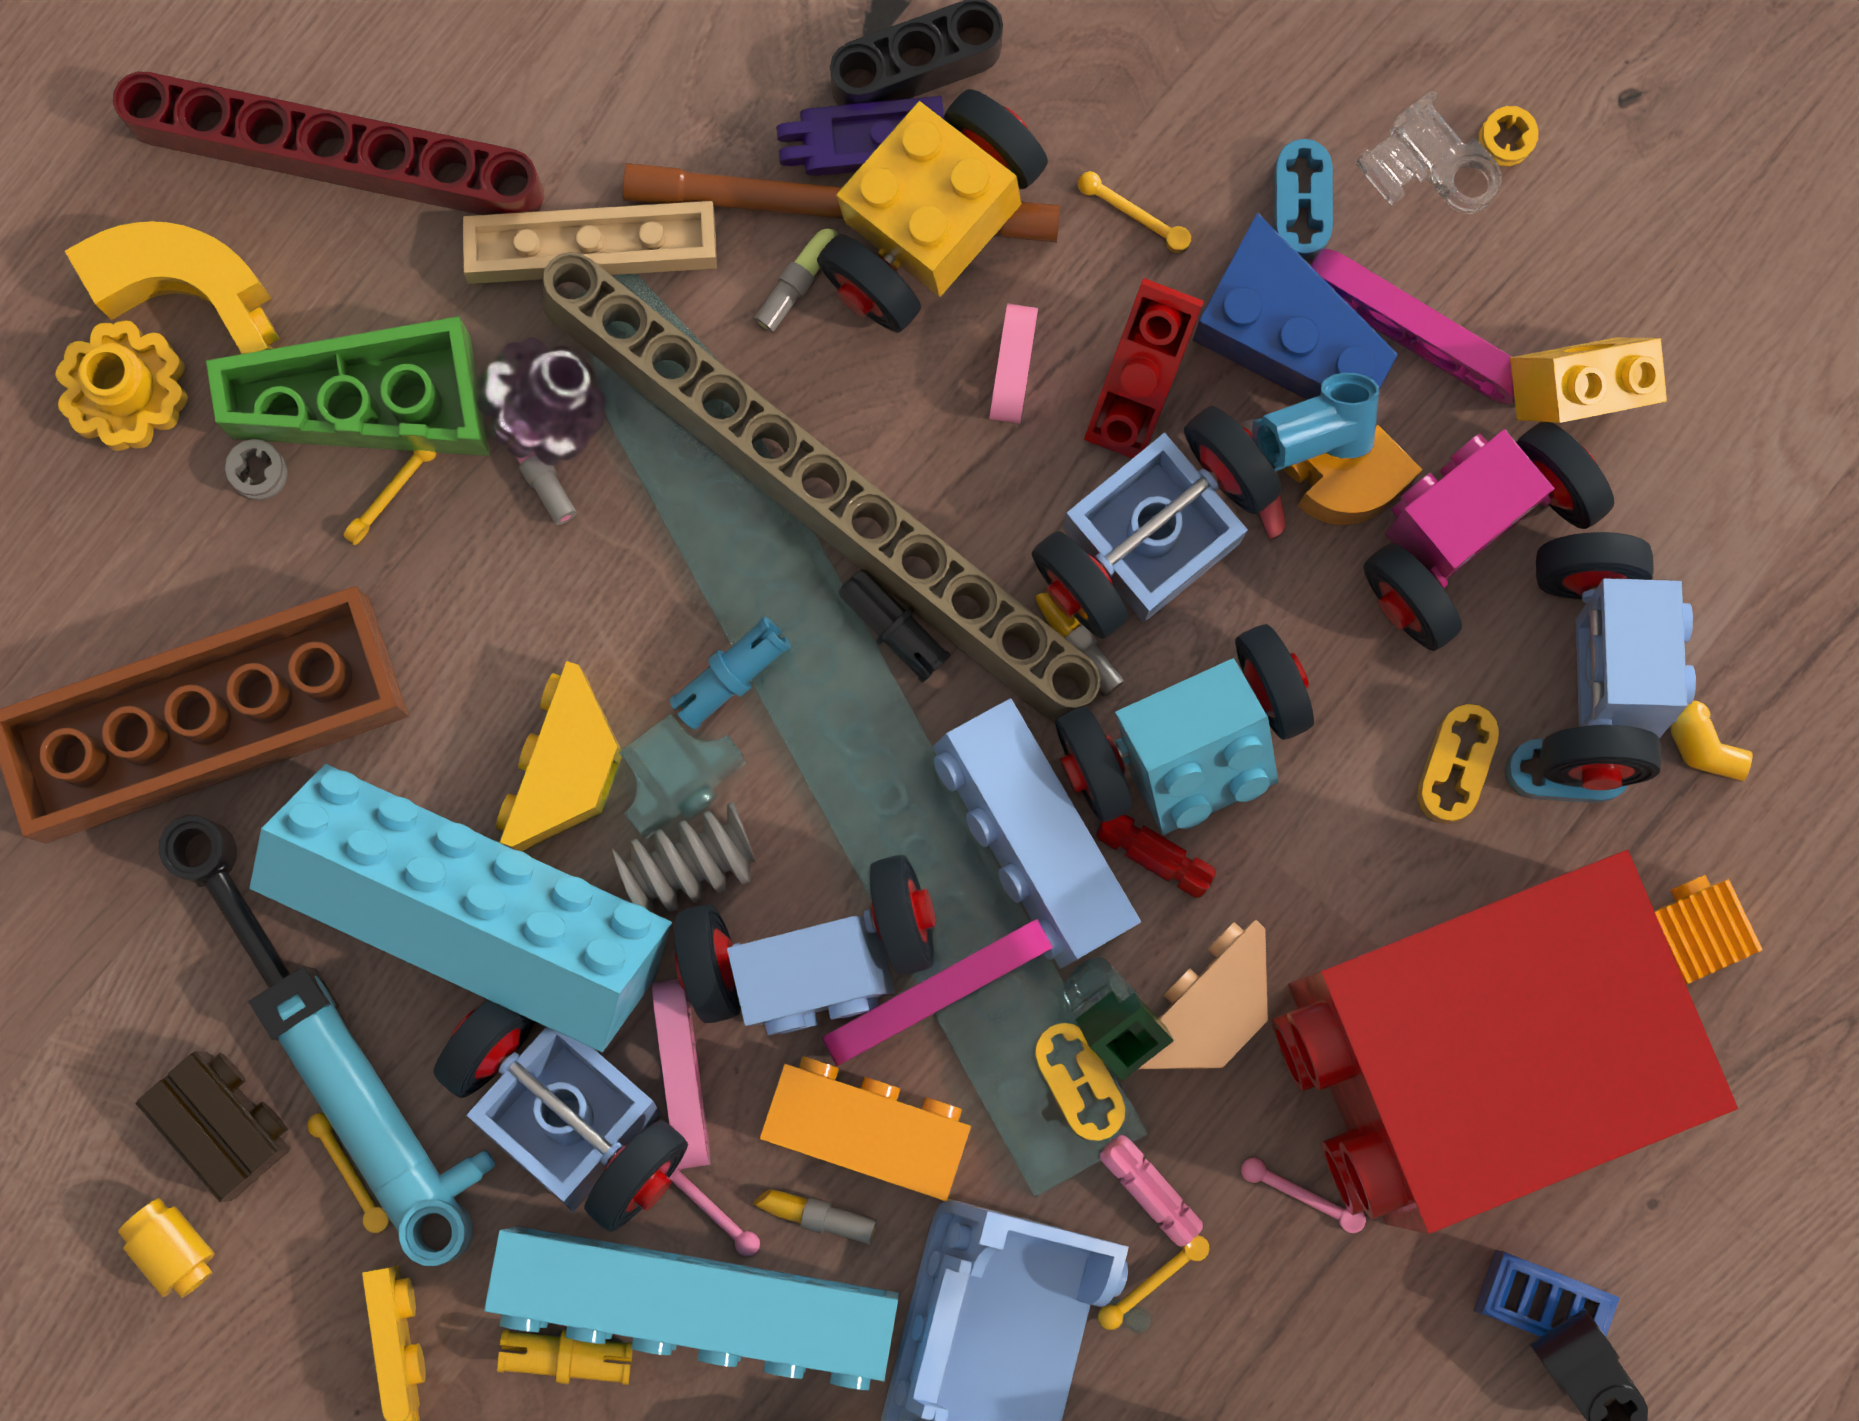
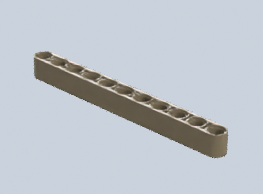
M567 252L559 254L549 261L543 276L542 306L546 316L556 326L858 568L867 570L888 592L908 608L911 606L918 616L1043 716L1055 721L1061 715L1076 708L1088 707L1095 699L1100 689L1101 677L1097 666L1088 656L593 260L581 253ZM575 282L583 286L587 293L581 298L566 299L560 296L555 288L561 283ZM623 321L630 324L636 330V334L630 338L617 339L610 336L604 327L611 322ZM671 360L679 363L686 373L679 378L668 379L660 376L653 366L660 361ZM713 399L723 400L732 406L735 414L725 419L714 418L704 410L703 404ZM763 438L772 439L780 444L784 454L775 459L764 458L754 450L752 444ZM810 478H821L832 487L834 494L825 499L814 498L804 490L802 482ZM860 517L871 518L881 526L883 535L875 539L864 538L854 530L852 521ZM910 556L920 557L929 564L932 576L926 579H917L910 576L904 570L902 560ZM958 596H968L974 599L980 606L981 617L966 619L960 616L954 610L952 599ZM1013 635L1024 639L1029 645L1031 657L1022 660L1010 656L1004 650L1002 638ZM1067 675L1074 679L1080 689V698L1070 700L1061 697L1054 689L1052 683L1053 676Z

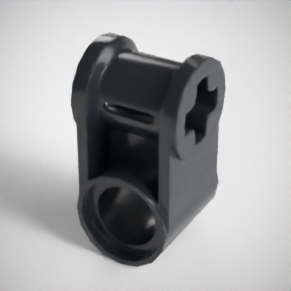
M1585 1308L1530 1344L1564 1395H1569L1586 1421L1648 1420V1407L1643 1396L1619 1363L1618 1359L1620 1357ZM1609 1399H1615L1610 1405L1604 1406Z

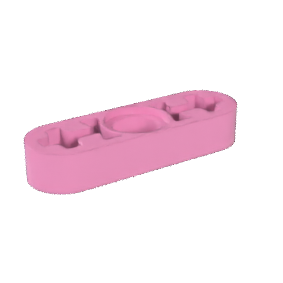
M679 979L653 982V1005L669 1125L688 1142L687 1150L677 1166V1170L710 1165L709 1139L690 1000L686 990L682 988Z

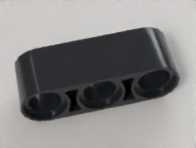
M963 0L850 41L839 47L832 56L830 76L833 98L837 105L910 99L982 73L991 68L999 59L1003 36L1002 16L998 9L987 0ZM977 27L986 31L990 38L983 44L971 45L961 40L959 34L967 28ZM920 48L929 52L933 58L925 65L916 67L905 63L901 56L909 49ZM863 69L873 74L875 78L867 86L856 88L846 84L843 81V77L851 70Z

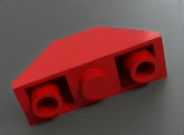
M1143 278L1083 440L1132 459L1149 446L1198 320L1203 300Z

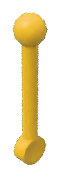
M1088 171L1079 176L1077 186L1082 194L1087 196L1097 195L1165 238L1166 246L1171 252L1182 253L1188 249L1191 242V234L1185 227L1175 226L1171 228L1104 186L1100 177L1095 172Z
M421 450L413 451L410 459L363 515L349 524L344 532V538L353 545L359 544L369 532L373 521L423 462L433 460L437 453Z
M324 1113L313 1114L307 1122L308 1132L311 1136L320 1138L365 1212L363 1216L364 1227L372 1233L384 1231L390 1224L389 1217L381 1206L374 1204L331 1132L332 1126Z
M1197 1235L1189 1244L1181 1247V1252L1116 1305L1107 1304L1103 1306L1098 1313L1100 1325L1106 1330L1119 1328L1125 1313L1190 1260L1201 1261L1205 1259L1210 1250L1208 1241L1203 1236Z

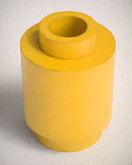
M157 1198L147 1204L118 1230L119 1235L126 1242L123 1250L162 1297L176 1291L181 1298H184L204 1283L213 1273L207 1266V1263L215 1256L213 1250L176 1206L168 1208L161 1198Z

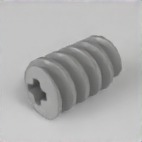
M734 802L727 804V824L721 825L712 813L707 811L703 813V833L697 834L684 820L679 822V842L675 844L660 829L655 831L654 852L649 853L637 838L630 841V861L624 862L613 849L615 861L631 903L638 904L654 913V899H658L669 912L678 910V890L680 889L694 903L702 901V881L704 880L717 893L726 892L727 871H731L742 884L750 883L751 862H756Z

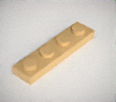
M713 201L463 216L464 275L467 284L543 279L544 270L549 261L557 255L567 252L583 254L610 275L717 269Z

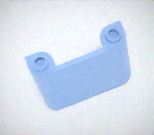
M948 1199L947 1202L943 1201L936 1210L929 1228L881 1421H1062L1090 1305L1106 1306L1113 1297L1121 1294L1128 1276L1126 1256L1129 1247Z

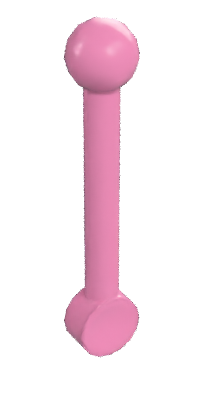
M1251 1157L1242 1164L1241 1173L1248 1182L1258 1183L1262 1181L1337 1219L1340 1227L1346 1232L1358 1233L1364 1228L1366 1218L1363 1212L1352 1216L1347 1208H1342L1267 1170L1265 1163L1260 1158Z
M676 1168L670 1176L672 1182L735 1241L734 1245L738 1254L744 1257L755 1255L760 1248L759 1237L752 1231H743L680 1172L681 1169L677 1170Z

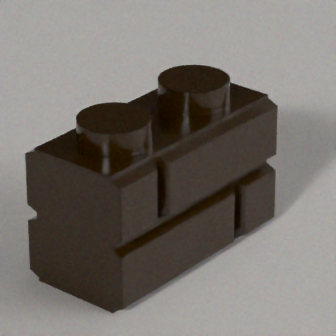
M195 1051L172 1069L164 1079L157 1082L141 1096L135 1104L219 1202H228L237 1198L261 1174L270 1169L289 1152L290 1147L280 1137L288 1129L281 1118L265 1102L261 1101L254 1107L242 1093L239 1087L246 1080L239 1069L224 1054L219 1052L212 1058L208 1052Z

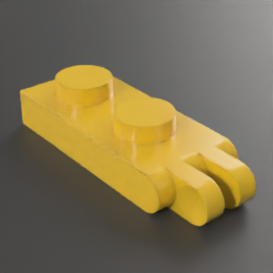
M399 1265L363 1272L362 1276L383 1416L386 1421H420L418 1411L420 1402L417 1384L425 1382L426 1371L421 1345L419 1343L411 1344L407 1318L415 1317L416 1302L412 1281L409 1277L401 1279Z

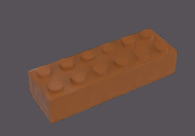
M353 586L1 708L0 766L22 836L46 844L409 717L370 598L357 586Z

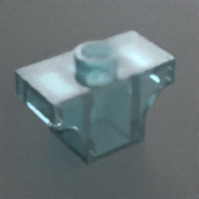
M672 714L668 715L619 752L633 770L637 781L635 800L625 812V815L645 839L680 813L686 819H690L716 799L717 795L712 790L715 786L747 763L744 755L728 735L715 741H701L688 735Z

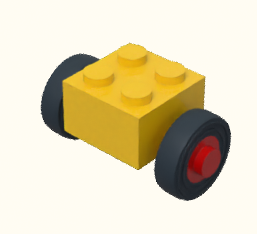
M967 89L962 92L948 107L944 114V119L919 101L836 194L845 223L877 247L879 251L875 253L859 241L845 234H838L821 251L817 262L826 277L838 289L836 292L838 297L852 311L861 317L867 315L886 329L900 333L917 316L921 309V304L913 290L902 279L897 270L902 267L933 293L941 297L1021 206L1019 189H1026L1041 175L1048 164L1046 153L1028 130L1027 125L1016 113L979 91Z

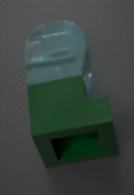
M1098 957L1089 959L1080 964L1068 977L1063 990L1064 997L1089 1047L1122 1081L1174 1041L1165 1024L1145 1005L1133 987L1106 959Z

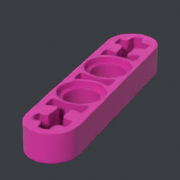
M1323 248L1319 250L1310 266L1370 327L1482 395L1502 404L1509 405L1515 401L1510 355L1347 256L1331 249Z
M1036 919L832 1031L821 1039L835 1065L839 1066L1052 949L1053 946L1039 920Z

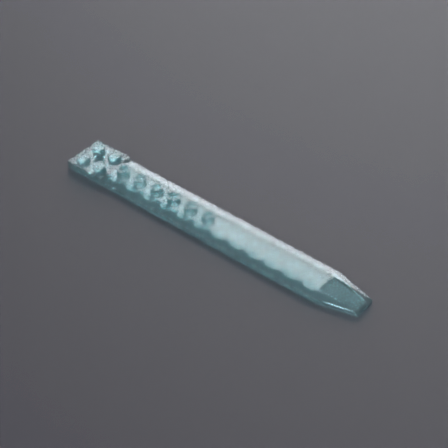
M621 274L614 277L716 359L637 274ZM587 291L577 296L576 299L584 296L587 293ZM623 321L611 322L604 327L610 336L617 339L630 338L636 334V330L630 324ZM591 354L608 422L731 646L755 627L762 617L769 618L780 628L783 633L777 636L779 639L784 636L789 640L791 648L777 657L754 677L751 682L871 901L870 865L877 860L891 856L905 855L916 873L921 890L927 889L936 919V926L931 928L934 945V963L932 967L926 970L911 973L916 983L919 984L1030 923L1020 903L1014 902L1004 890L998 875L1000 867L989 847L980 845L971 833L966 820V814L969 811L957 790L950 791L941 781L934 765V757L937 755L864 622L840 597L839 591L843 585L814 532ZM671 360L660 361L653 366L660 376L668 379L679 378L686 373L679 363ZM713 399L703 404L704 410L714 418L725 419L735 414L732 406L723 400ZM762 439L752 444L754 450L760 456L772 459ZM1043 954L934 1013L1034 1197L1101 1161L1100 1152L1117 1136L1124 1135L1132 1142H1135L1148 1134L1115 1073L1106 1064L1105 1066L1118 1088L1125 1105L1124 1121L1114 1135L1100 1141L1087 1140L1075 1134L1069 1125L1063 1127L1057 1119L1046 1122L1043 1118L1041 1111L1049 1105L1046 1094L1050 1092V1089L1037 1066L1034 1056L1035 1044L1040 1035L1053 1025L1069 1023L1079 1027L1076 1018L1081 1015L1051 959L1046 958ZM1061 1034L1055 1035L1051 1038L1054 1049L1046 1055L1047 1061L1051 1066L1063 1064L1072 1081H1075L1083 1076L1074 1057L1082 1051L1081 1044L1077 1039L1066 1042ZM1087 1083L1078 1086L1077 1090L1085 1105V1108L1077 1113L1078 1120L1082 1125L1093 1122L1098 1130L1105 1128L1108 1125L1105 1114L1113 1109L1111 1101L1108 1097L1097 1100Z

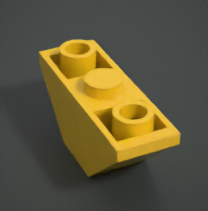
M566 661L561 675L551 674L545 686L540 709L548 711L540 734L530 733L526 739L518 763V769L526 771L517 795L507 794L497 818L496 829L503 831L500 843L514 850H527L602 814L623 756V752L586 674L578 664Z

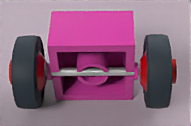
M1540 422L1524 433L1517 442L1513 440L1505 429L1488 442L1481 433L1451 456V461L1439 471L1443 476L1440 481L1432 473H1429L1401 496L1402 500L1391 509L1397 518L1385 534L1392 543L1383 546L1369 557L1363 566L1364 573L1378 598V604L1385 616L1393 625L1400 630H1404L1426 649L1431 651L1440 649L1455 638L1462 629L1460 616L1444 590L1448 585L1447 579L1525 518L1539 504L1543 507L1549 505L1564 520L1580 529H1587L1595 525L1614 507V496L1611 487L1593 456L1569 433L1556 424Z

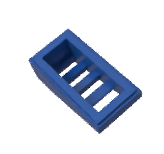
M1495 1249L1474 1311L1542 1337L1554 1329L1551 1327V1323L1562 1292L1565 1290L1572 1293L1573 1296L1564 1321L1582 1310L1586 1299L1598 1303L1593 1319L1607 1337L1620 1297L1507 1252ZM1519 1272L1527 1277L1513 1312L1505 1309L1504 1306L1515 1275ZM1542 1281L1550 1286L1536 1321L1527 1316L1539 1282Z

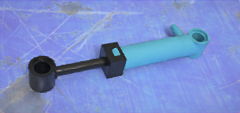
M185 815L173 820L164 829L159 840V856L162 864L171 874L194 882L198 887L206 886L269 988L249 1000L250 1006L270 1038L279 1041L394 1225L399 1234V1241L403 1252L412 1261L423 1266H438L458 1259L468 1250L473 1239V1222L469 1212L454 1197L481 1180L485 1173L492 1170L495 1166L494 1159L488 1151L483 1150L473 1157L465 1158L441 1175L438 1173L336 1010L340 1006L317 969L302 966L293 973H290L228 873L232 870L237 859V845L233 835L224 826L199 815ZM205 833L211 841V853L203 864L192 867L187 862L185 856L186 846L194 836ZM433 1213L444 1216L452 1228L451 1240L443 1250L430 1248L424 1242L421 1235L424 1220Z

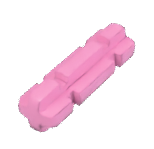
M1119 1135L1115 1137L1100 1152V1160L1118 1179L1121 1178L1120 1183L1156 1223H1160L1159 1227L1171 1241L1180 1247L1189 1244L1203 1229V1223L1190 1207L1182 1203L1183 1199L1146 1158L1143 1159V1153L1127 1136Z

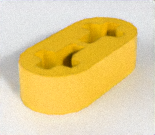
M1466 704L1456 707L1443 717L1437 728L1417 791L1420 809L1426 817L1435 822L1445 824L1457 822L1470 814L1478 803L1499 737L1496 719L1490 711L1480 705ZM1468 718L1476 721L1475 732L1484 736L1483 743L1475 742L1467 749L1463 760L1456 757L1461 738L1457 734L1452 733V726H1461ZM1453 768L1460 771L1455 791L1464 795L1463 803L1455 802L1447 810L1439 807L1441 797L1432 792V786L1445 783Z
M1060 1023L1049 1027L1040 1035L1035 1044L1034 1056L1037 1066L1067 1124L1075 1134L1087 1140L1100 1141L1110 1138L1120 1129L1124 1121L1125 1105L1104 1062L1089 1047L1080 1027L1069 1023ZM1061 1034L1066 1042L1077 1039L1081 1044L1082 1051L1074 1057L1083 1076L1075 1081H1072L1063 1064L1051 1066L1047 1061L1046 1055L1054 1049L1051 1038L1055 1035ZM1084 1083H1087L1097 1100L1108 1097L1112 1103L1113 1109L1105 1114L1108 1125L1103 1129L1098 1130L1093 1122L1082 1125L1078 1120L1077 1113L1081 1112L1085 1105L1077 1087Z

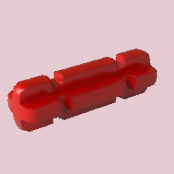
M1124 814L1111 821L1101 823L1096 833L1100 841L1116 851L1119 846L1127 851L1126 857L1169 882L1173 878L1178 881L1177 887L1194 898L1202 897L1213 882L1216 875V870L1213 866L1198 857H1195L1193 860L1186 857V850L1145 825L1141 829L1133 825L1135 819Z

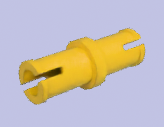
M507 1329L502 1330L501 1350L527 1353L499 1352L497 1372L504 1373L507 1371L556 1376V1383L569 1384L570 1378L629 1385L630 1364L608 1363L604 1361L632 1363V1342L605 1341V1344L577 1341L566 1338V1330H562L561 1337L510 1332Z

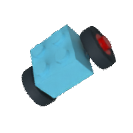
M1268 624L1260 625L1236 637V652L1242 671L1235 659L1232 658L1116 711L1122 739L1115 740V743L1110 736L1104 733L1099 722L1086 706L1067 712L1055 720L1057 734L1065 756L1059 759L1063 772L1073 792L1076 794L1082 791L1092 811L1101 822L1111 821L1126 814L1133 808L1131 794L1124 777L1126 771L1124 764H1128L1131 777L1162 835L1178 828L1188 829L1204 822L1211 813L1237 801L1248 802L1265 793L1270 786L1279 783L1270 727L1280 739H1289L1313 727L1314 715L1306 690L1309 688V681L1305 670L1295 653H1289L1285 644Z

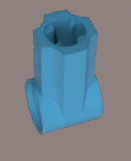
M1357 373L1331 375L1321 384L1320 396L1264 415L1263 418L1253 421L1252 439L1267 457L1274 471L1325 453L1339 458L1364 456L1374 447L1379 386L1373 379Z

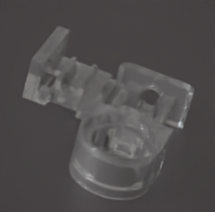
M1437 92L1426 93L1399 114L1390 129V136L1371 151L1366 149L1360 154L1356 162L1358 168L1390 206L1405 196L1406 193L1402 188L1414 178H1417L1421 183L1428 177L1426 172L1429 169L1432 173L1427 181L1452 209L1465 214L1478 213L1487 208L1498 193L1502 182L1499 165L1475 137L1465 145L1434 109L1433 106L1439 97ZM1466 167L1480 170L1488 182L1487 192L1482 196L1474 198L1461 194L1454 183L1455 173Z

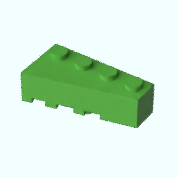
M460 316L206 360L215 422L232 439H257L267 442L404 451L421 450L435 453L490 456L471 336Z

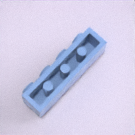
M1011 698L947 732L932 747L937 755L934 757V765L941 781L950 791L957 790L969 811L966 814V820L971 833L983 847L989 845L1001 868L998 870V875L1004 890L1014 902H1022L1032 921L1039 920L1053 948L1043 953L1046 958H1054L1061 969L1141 923L1137 913Z

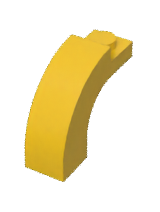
M135 222L101 231L65 250L93 302L110 320L117 318L151 298L165 294H186L203 299L216 308L242 354L272 349L271 344L280 339L263 309L258 307L272 299L263 284L234 251L216 238L197 229L168 222Z

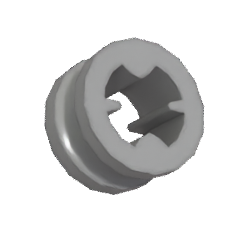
M250 439L242 441L232 448L226 458L225 471L228 481L241 495L250 500L263 501L273 498L281 492L287 482L288 468L285 459L271 444L264 440ZM253 456H257L263 463H266L267 459L271 458L272 465L264 470L266 480L261 484H256L250 477L247 478L245 483L242 480V475L250 470L247 460Z

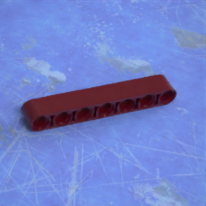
M137 71L126 75L118 82L113 92V105L118 116L140 141L149 145L478 215L538 212L544 200V189L532 160L525 153L515 149L152 72ZM151 99L161 100V105L156 113L147 118H137V111L144 102ZM210 112L222 113L219 124L208 131L197 130V124L205 114ZM272 124L283 126L280 137L269 144L257 143V137L265 127ZM331 137L344 139L341 150L330 157H320L317 155L319 145L324 140ZM391 150L405 152L402 163L391 170L377 168V163L385 152ZM450 163L466 165L465 173L458 181L442 183L437 180L440 170L445 165ZM516 175L528 179L525 188L519 194L504 196L497 193L500 183L507 177Z

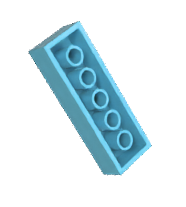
M324 764L261 828L249 888L602 1053L654 982L672 925L671 921L649 912L638 904L627 902L590 885L581 878L568 875L531 858L522 851L511 849L474 832L463 824L452 822L415 805L406 798L395 796L358 779L349 772L338 770L328 764Z
M514 1226L499 1230L484 1311L501 1314L499 1326L509 1329L539 1332L540 1328H547L548 1323L567 1326L565 1337L577 1341L605 1344L606 1339H612V1334L633 1337L631 1349L641 1352L671 1355V1351L676 1350L677 1345L699 1349L697 1360L709 1364L737 1367V1363L741 1362V1357L765 1360L763 1370L765 1373L802 1379L806 1368L831 1372L830 1384L851 1389L869 1390L871 1379L885 1380L899 1292Z

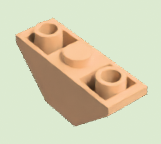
M1257 920L1249 923L1244 929L1233 922L1208 948L1216 958L1198 976L1189 968L1164 993L1163 996L1171 1005L1158 1018L1165 1024L1174 1041L1137 1070L1223 1068L1268 1021L1265 928Z

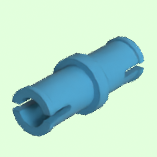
M762 617L755 627L726 652L717 650L708 658L710 666L678 694H674L669 698V702L674 710L680 707L683 709L677 714L680 719L690 728L696 730L702 725V722L732 696L742 697L752 688L750 681L783 652H787L791 648L787 637L783 636L781 639L777 637L783 633L780 628L769 618Z

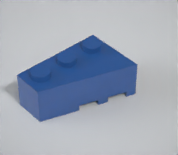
M1258 212L1201 316L1192 340L1306 400L1320 396L1323 381L1331 375L1339 373L1365 375L1373 379L1380 390L1398 355Z

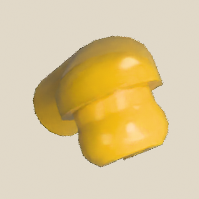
M1694 700L1692 704H1687V707L1678 716L1677 721L1671 724V734L1683 761L1693 769L1741 782L1745 781L1752 763V752L1720 743L1710 719L1708 707Z

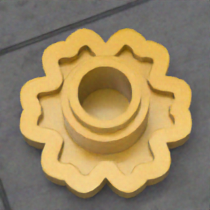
M127 320L116 322L114 325L112 323H100L92 329L90 343L75 341L67 346L64 360L60 362L56 369L55 375L57 380L67 389L59 399V410L69 419L72 428L84 438L100 437L101 441L114 451L126 450L129 447L136 449L145 448L152 441L154 428L169 430L174 428L178 422L179 412L185 407L188 400L186 391L177 383L184 373L185 364L174 352L171 344L160 333L153 332L144 335L133 322Z

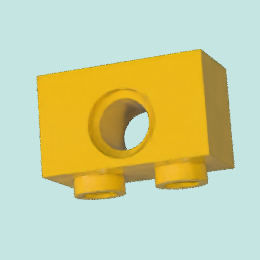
M1615 337L1510 357L1516 418L1520 421L1562 423L1667 401L1661 338Z

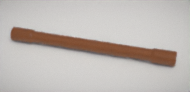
M626 163L623 179L624 201L655 204L713 201V206L844 219L836 194L842 187L693 173L681 168L633 163ZM1021 201V206L996 233L1004 238L1057 243L1060 205Z

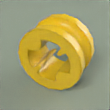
M1504 106L1496 109L1482 124L1478 133V145L1481 153L1489 162L1498 166H1513L1521 163L1534 150L1538 141L1539 129L1535 119L1528 111L1518 106ZM1506 122L1507 130L1512 125H1516L1521 130L1522 136L1516 142L1519 150L1510 151V144H1507L1502 149L1495 143L1494 138L1500 132L1499 123Z

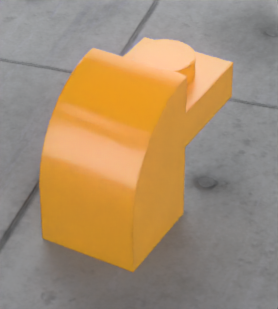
M1379 425L1376 426L1374 447L1364 456L1341 459L1325 453L1283 468L1295 481L1301 483L1306 479L1313 486L1305 493L1298 507L1309 516L1334 525L1358 524L1377 516L1400 496L1422 472L1421 467Z

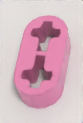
M1007 303L989 420L1015 424L1021 423L1038 308Z

